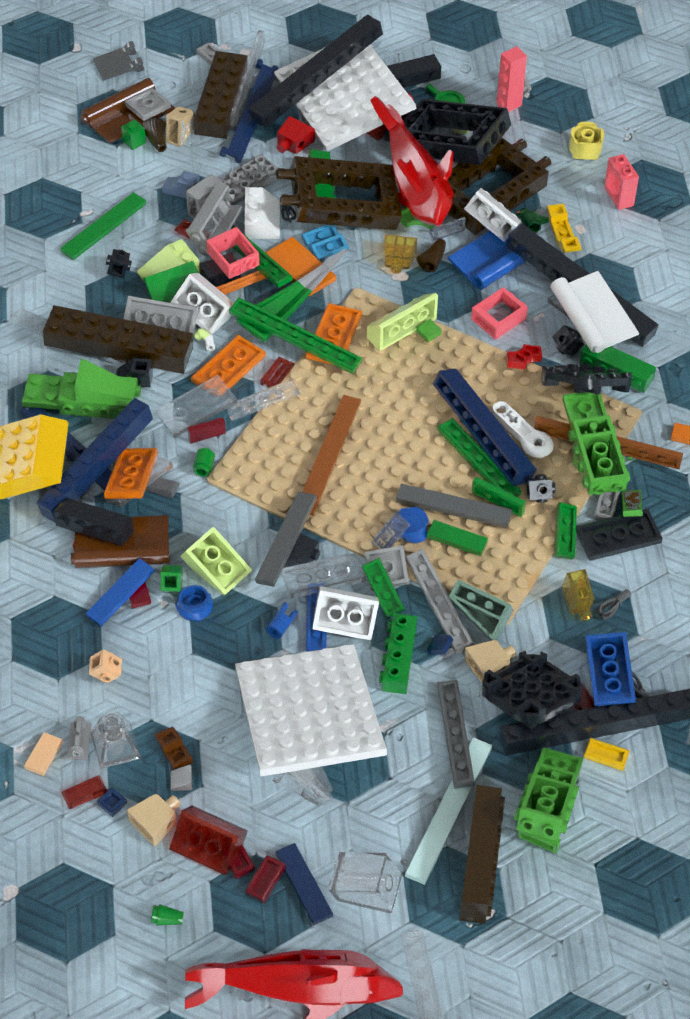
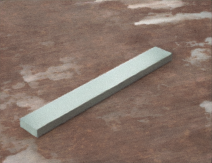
M473 737L469 745L474 781L476 782L492 749V745ZM452 779L405 873V877L423 885L426 884L473 786L454 789Z

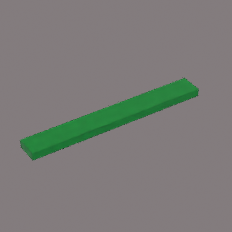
M239 297L229 309V314L351 374H354L362 362V357Z

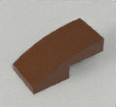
M173 726L155 734V738L173 770L193 763L191 755L184 747L181 737Z

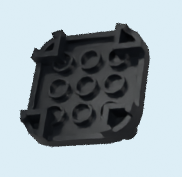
M580 363V367L577 364H567V367L566 365L556 364L555 368L550 365H542L541 380L544 386H557L559 381L574 384V392L576 393L589 392L601 394V387L612 386V390L626 393L629 392L631 387L632 372L623 371L618 373L617 369L604 370L602 366L590 368L591 364Z
M526 651L519 653L517 661L495 673L490 669L484 673L482 696L515 720L524 723L526 727L534 728L537 724L546 722L581 701V677L578 674L568 675L547 661L548 654L542 651L540 655L526 654Z

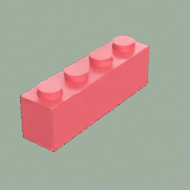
M517 46L501 53L496 104L498 107L508 108V112L522 106L527 55Z

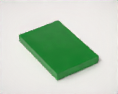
M194 261L143 279L151 300L171 303L189 274L198 272Z

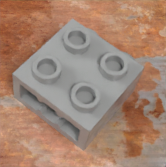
M213 174L186 191L188 216L193 220L213 190V185L223 184L222 180Z

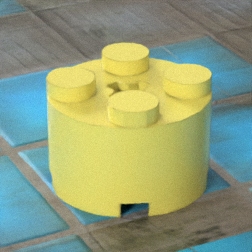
M580 122L578 126L573 127L569 142V150L572 153V157L584 160L598 159L603 148L604 130L598 128L597 124L593 122Z

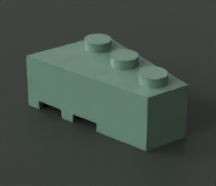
M459 579L449 595L451 602L491 641H498L513 612L511 604Z

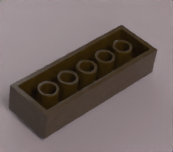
M215 51L193 120L195 135L227 139L248 72V55Z
M476 785L459 921L485 924L486 916L491 917L505 797L501 796L502 788Z

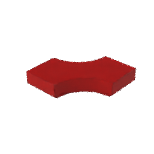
M523 344V348L518 351H508L506 354L507 368L525 370L527 364L541 362L543 357L541 347Z

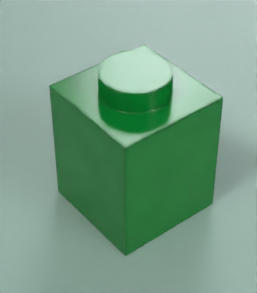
M135 119L121 126L123 142L131 150L146 143L145 128Z
M163 565L161 570V591L180 592L183 585V566Z

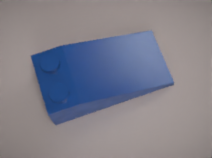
M626 632L586 635V655L594 706L636 703Z

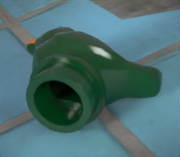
M521 208L517 212L521 221L534 233L539 232L542 224L549 221L548 217H543L537 212L529 211L526 208Z

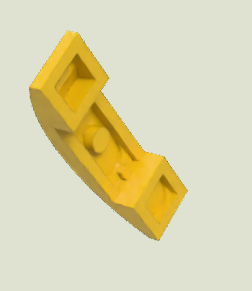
M564 203L548 205L547 212L550 225L561 251L564 253L581 251L579 240L577 237H574L568 222V213Z

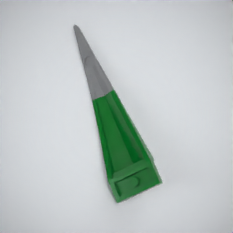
M343 249L285 289L256 304V306L287 321L344 256L346 249ZM237 319V323L263 343L272 336V334L242 319Z

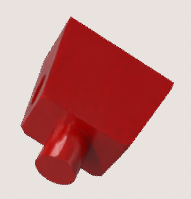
M291 116L287 118L277 133V150L280 153L288 150L297 154L315 142V129Z

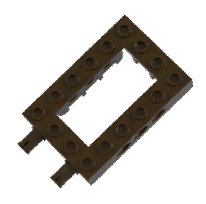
M501 138L481 165L460 163L452 168L448 182L453 190L454 197L448 215L455 220L461 219L459 223L474 235H477L486 227L464 209L471 199L461 191L470 188L473 183L483 179V176L489 172L495 171L497 165H499L506 173L508 172L514 176V178L490 195L502 203L507 210L511 211L547 186L549 171L545 168L552 164L551 159L544 156L535 162L522 152L523 149L527 148V142L523 138L514 144Z
M294 156L290 169L277 168L276 179L291 180L293 195L281 194L280 205L295 206L297 222L397 230L402 213L393 165ZM315 184L347 186V188L361 187L363 189H370L374 185V197L377 201L317 197Z

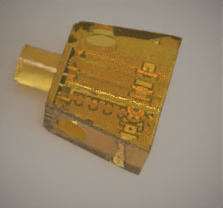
M385 234V266L391 268V271L395 274H399L402 269H410L417 253L418 238Z
M586 569L567 573L561 590L571 614L579 613L581 620L590 619L592 617L590 610L594 602V596Z

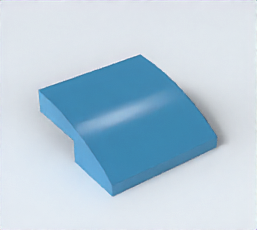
M325 225L306 232L301 236L311 254L318 260L337 254L343 249H349L342 233L339 234L334 225Z

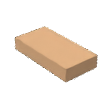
M44 732L26 761L25 769L44 776L63 744L62 739Z

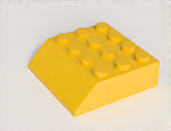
M40 414L0 426V500L61 483L68 421Z

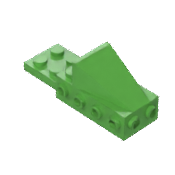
M81 359L78 373L64 372L63 376L28 374L22 406L58 409L60 414L115 419L134 398L140 397L141 386H138L137 378L117 376L85 359Z
M581 392L563 395L562 401L571 430L568 431L570 442L573 441L574 445L572 463L583 476L582 484L584 488H587L588 495H600L606 492L626 490L627 482L630 481V474L625 466V458L620 450V442L616 437L615 426L612 424L610 415L606 413L601 394Z
M543 747L534 772L529 773L527 784H525L523 795L515 813L514 820L518 821L516 830L559 841L560 834H565L578 794L579 786H576V782L584 758Z

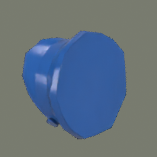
M419 507L402 508L397 513L409 524L399 538L411 543L425 541L428 533L426 526L429 522L427 514ZM398 517L392 523L396 531L399 530V526L396 523L400 522L402 525L404 523Z
M191 585L180 591L175 606L180 616L184 619L201 621L211 614L213 599L211 594L202 586Z

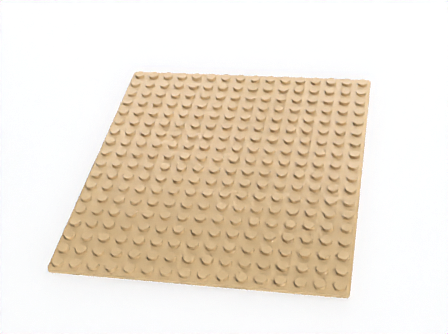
M357 287L354 288L341 305L362 311V317L348 349L349 352L362 357V362L354 374L335 365L306 359L307 352L305 351L207 477V483L285 519L297 493L302 492L343 395L361 399L360 407L315 515H309L303 529L365 558V552L382 549L374 541V538L392 516L402 508L415 507L396 502L401 483L495 505L471 493L472 482L475 477L484 479L437 430L439 425L453 418L481 447L433 386V382L440 370L457 369L491 413L496 402H505L533 428L537 416L569 424L562 397L565 394L576 393L574 392V384L559 381L557 386H544L541 380V366L529 363L526 365L525 370L507 368L506 351L437 321L433 322L442 329V334L427 343L415 331L379 351L367 339V326L383 318L386 314L397 310L400 305ZM601 393L606 413L610 415L612 424L615 426L616 436L627 438L640 419L642 411ZM502 408L496 410L498 413L506 412ZM503 426L537 469L533 478H535V475L545 474L546 477L552 479V482H555L556 491L553 493V499H548V502L538 503L536 500H529L527 498L526 484L517 485L522 490V494L518 498L526 501L525 513L522 517L512 513L508 528L420 508L427 514L429 519L426 526L427 532L433 521L437 520L487 537L488 543L482 556L428 539L427 537L425 541L420 543H411L398 538L391 547L403 545L405 556L423 549L448 596L459 579L511 604L513 612L506 624L508 625L555 553L557 504L562 502L577 506L578 516L591 495H588L587 488L583 487V476L572 463L574 455L573 442L551 437L554 445L552 452L545 457L536 458L528 455L523 450L521 442ZM389 527V529L393 532L394 535L396 532L391 527ZM388 530L378 540L381 541V544H384L383 546L387 544L386 542L390 540V537H393ZM406 561L409 579L418 583Z

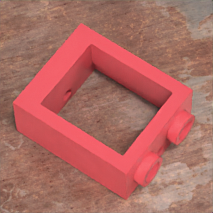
M624 154L608 158L604 184L605 190L618 210L634 206L639 179L638 174Z
M237 227L207 240V253L229 279L259 265V252ZM238 245L246 257L229 264L221 255V252Z
M503 287L472 307L471 320L496 340L527 319L528 307L524 302L517 299L513 293ZM503 302L514 312L498 322L487 311Z

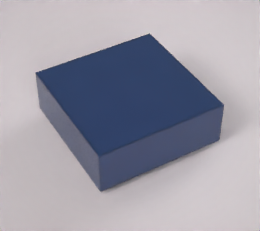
M435 635L427 648V652L430 655H445L454 639L451 635Z
M112 787L97 801V805L112 817L127 804V799Z

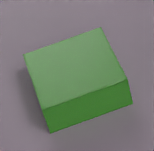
M429 319L416 328V332L428 343L440 336L442 329Z

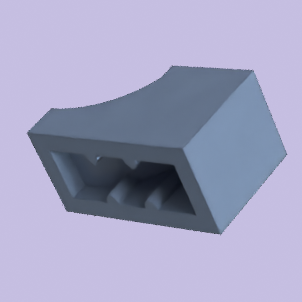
M183 171L178 177L168 176L162 187V193L187 199L186 191L200 182L199 174Z

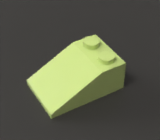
M180 239L166 245L137 271V274L144 281L143 278L191 261H194L197 272L200 274V263L187 244Z
M214 527L180 556L196 574L222 595H226L252 571Z

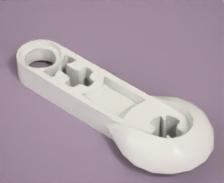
M500 401L493 405L492 414L500 424L521 442L523 450L528 455L539 458L545 457L552 452L554 447L553 440L547 433L535 430L507 403ZM502 408L506 412L498 413L496 410Z

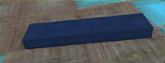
M293 843L277 850L276 856L279 861L285 863L286 868L284 871L313 926L333 917V912L296 844Z

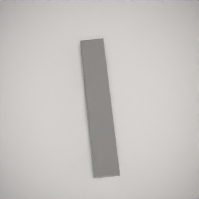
M421 549L405 556L445 635H451L454 639L451 647L455 654L464 652L466 647L473 646L472 639L425 551Z

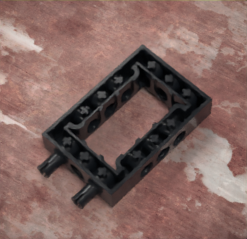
M421 99L416 104L415 110L401 116L405 128L433 159L442 160L445 154L451 150L453 151V162L481 165L511 126L508 108ZM434 126L473 131V134L467 141L466 136L428 133V131ZM386 130L383 134L385 141H390L389 130Z

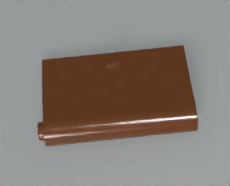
M146 78L82 110L80 118L84 124H87L107 142L111 143L122 137L121 126L134 119L141 125L144 122L126 107L125 101L150 88L156 90L155 85L150 78ZM171 105V108L151 118L158 119L173 111L175 107Z
M168 515L132 517L134 533L123 546L75 532L74 553H71V565H75V568L132 566L139 558L148 565L170 564Z

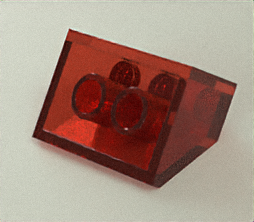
M191 805L181 811L169 850L223 875H227L232 861L234 862L241 846L244 844L248 830ZM225 849L228 852L227 859H225L222 853Z

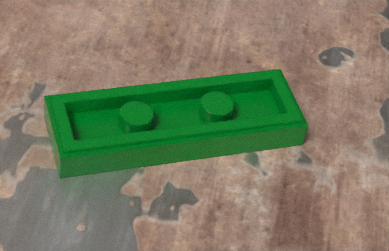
M475 477L472 482L471 493L497 506L512 509V513L519 517L523 516L526 501Z
M562 502L557 504L554 556L571 560L575 558L577 506Z
M437 520L433 521L427 533L428 539L478 556H482L488 543L487 537Z
M380 558L362 565L387 619L393 617L394 613L399 614L405 611Z

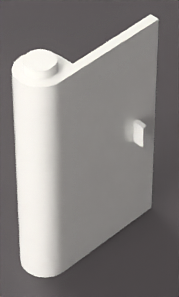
M599 271L569 283L566 278L561 277L551 284V290L591 352L599 353L610 346L639 335V332Z

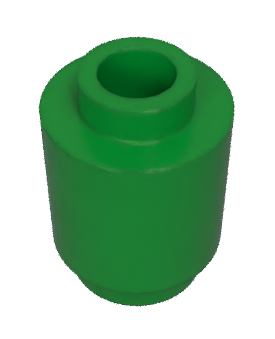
M202 448L197 450L193 464L196 475L205 477L211 472L215 454L211 449Z

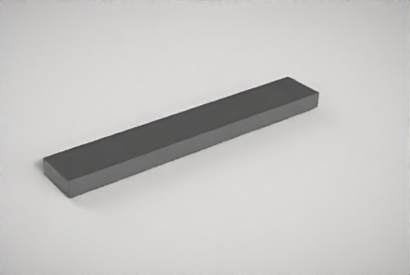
M402 483L396 497V502L505 528H508L512 515V509Z
M303 492L297 493L255 578L257 584L275 586L317 500L316 495Z
M458 680L438 682L454 789L475 786Z

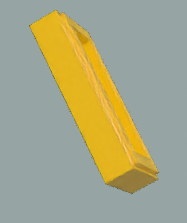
M590 738L584 758L624 771L630 750Z

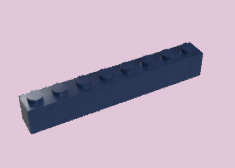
M457 369L440 370L433 382V386L512 486L526 484V479L533 478L537 471L534 465Z
M134 398L62 474L61 483L52 485L37 501V505L44 517L55 523L53 511L65 498L78 501L153 420L148 404Z

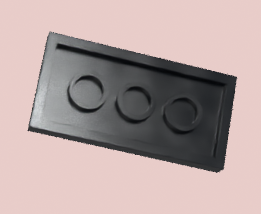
M649 509L642 510L643 516L623 517L621 515L576 526V533L589 561L662 543L663 538Z

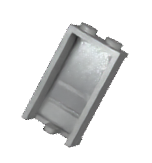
M226 184L213 185L210 195H208L189 228L186 229L191 241L194 242L198 251L203 255L208 254L207 240L230 230L243 209L242 206L230 205L228 201H233L234 196L226 194L229 188Z

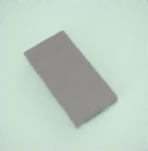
M260 154L220 178L223 184L229 186L226 194L234 196L233 201H228L230 205H236L245 199V187L264 188L277 180L276 170L278 167Z

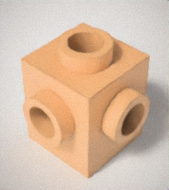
M104 649L90 657L89 675L100 679L102 682H111L121 676L122 658Z

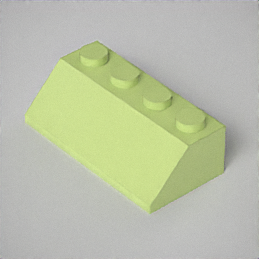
M424 294L413 299L408 304L400 306L390 314H386L383 318L370 323L367 326V339L381 351L415 332L419 325L429 319L432 321L436 320L438 294Z

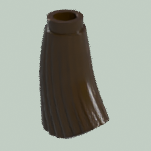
M156 118L144 121L142 126L145 128L146 137L158 152H164L167 149L164 137L166 122Z
M437 239L429 249L416 257L419 266L424 271L435 272L445 252V240Z

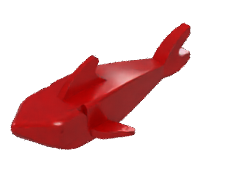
M374 96L370 100L373 108L390 133L392 164L400 189V193H398L400 204L408 207L411 214L422 223L440 226L453 204V190L448 182V178L452 173L453 151L449 150L438 165L424 147L405 128L404 122L397 110L390 104L385 105L380 98Z
M301 949L299 951L270 954L226 964L216 962L201 963L185 969V981L199 982L203 985L185 997V1009L207 1002L220 991L224 984L274 999L305 1004L309 1008V1012L305 1015L304 1019H326L341 1009L344 1004L376 1003L399 998L403 994V986L396 978L369 957L350 950Z

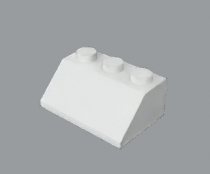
M245 187V235L249 239H280V199L263 187Z
M482 188L476 192L464 208L503 242L521 222L515 214L507 210L502 203L495 200Z
M199 273L189 274L171 301L174 304L198 307L196 324L211 335L231 317L229 309L234 304L233 301Z
M320 586L312 629L371 640L379 605L378 597Z

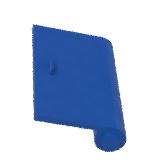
M491 231L448 257V260L479 290H483L526 262L506 246L507 239L503 242Z

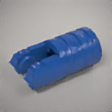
M287 602L283 603L266 628L268 634L273 638L280 639L299 613L295 609L290 613L289 617L284 614L289 605Z

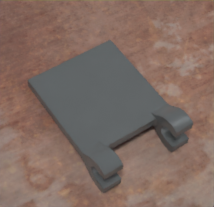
M133 41L126 43L121 49L93 58L103 81L130 71L141 72L145 70L141 57L134 59L133 62L129 55L137 54Z

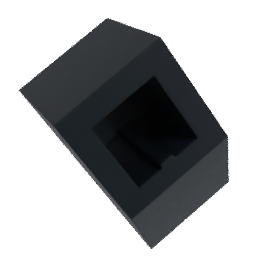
M133 358L117 368L116 375L137 378L138 386L150 388L153 377L152 359Z

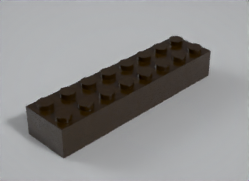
M53 305L43 329L44 346L122 362H128L133 358L152 359L153 368L181 374L185 373L193 350V333L56 305Z

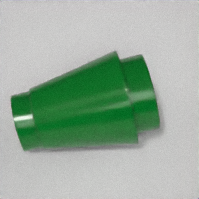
M159 904V906L153 905L151 923H155L156 926L182 925L184 912Z

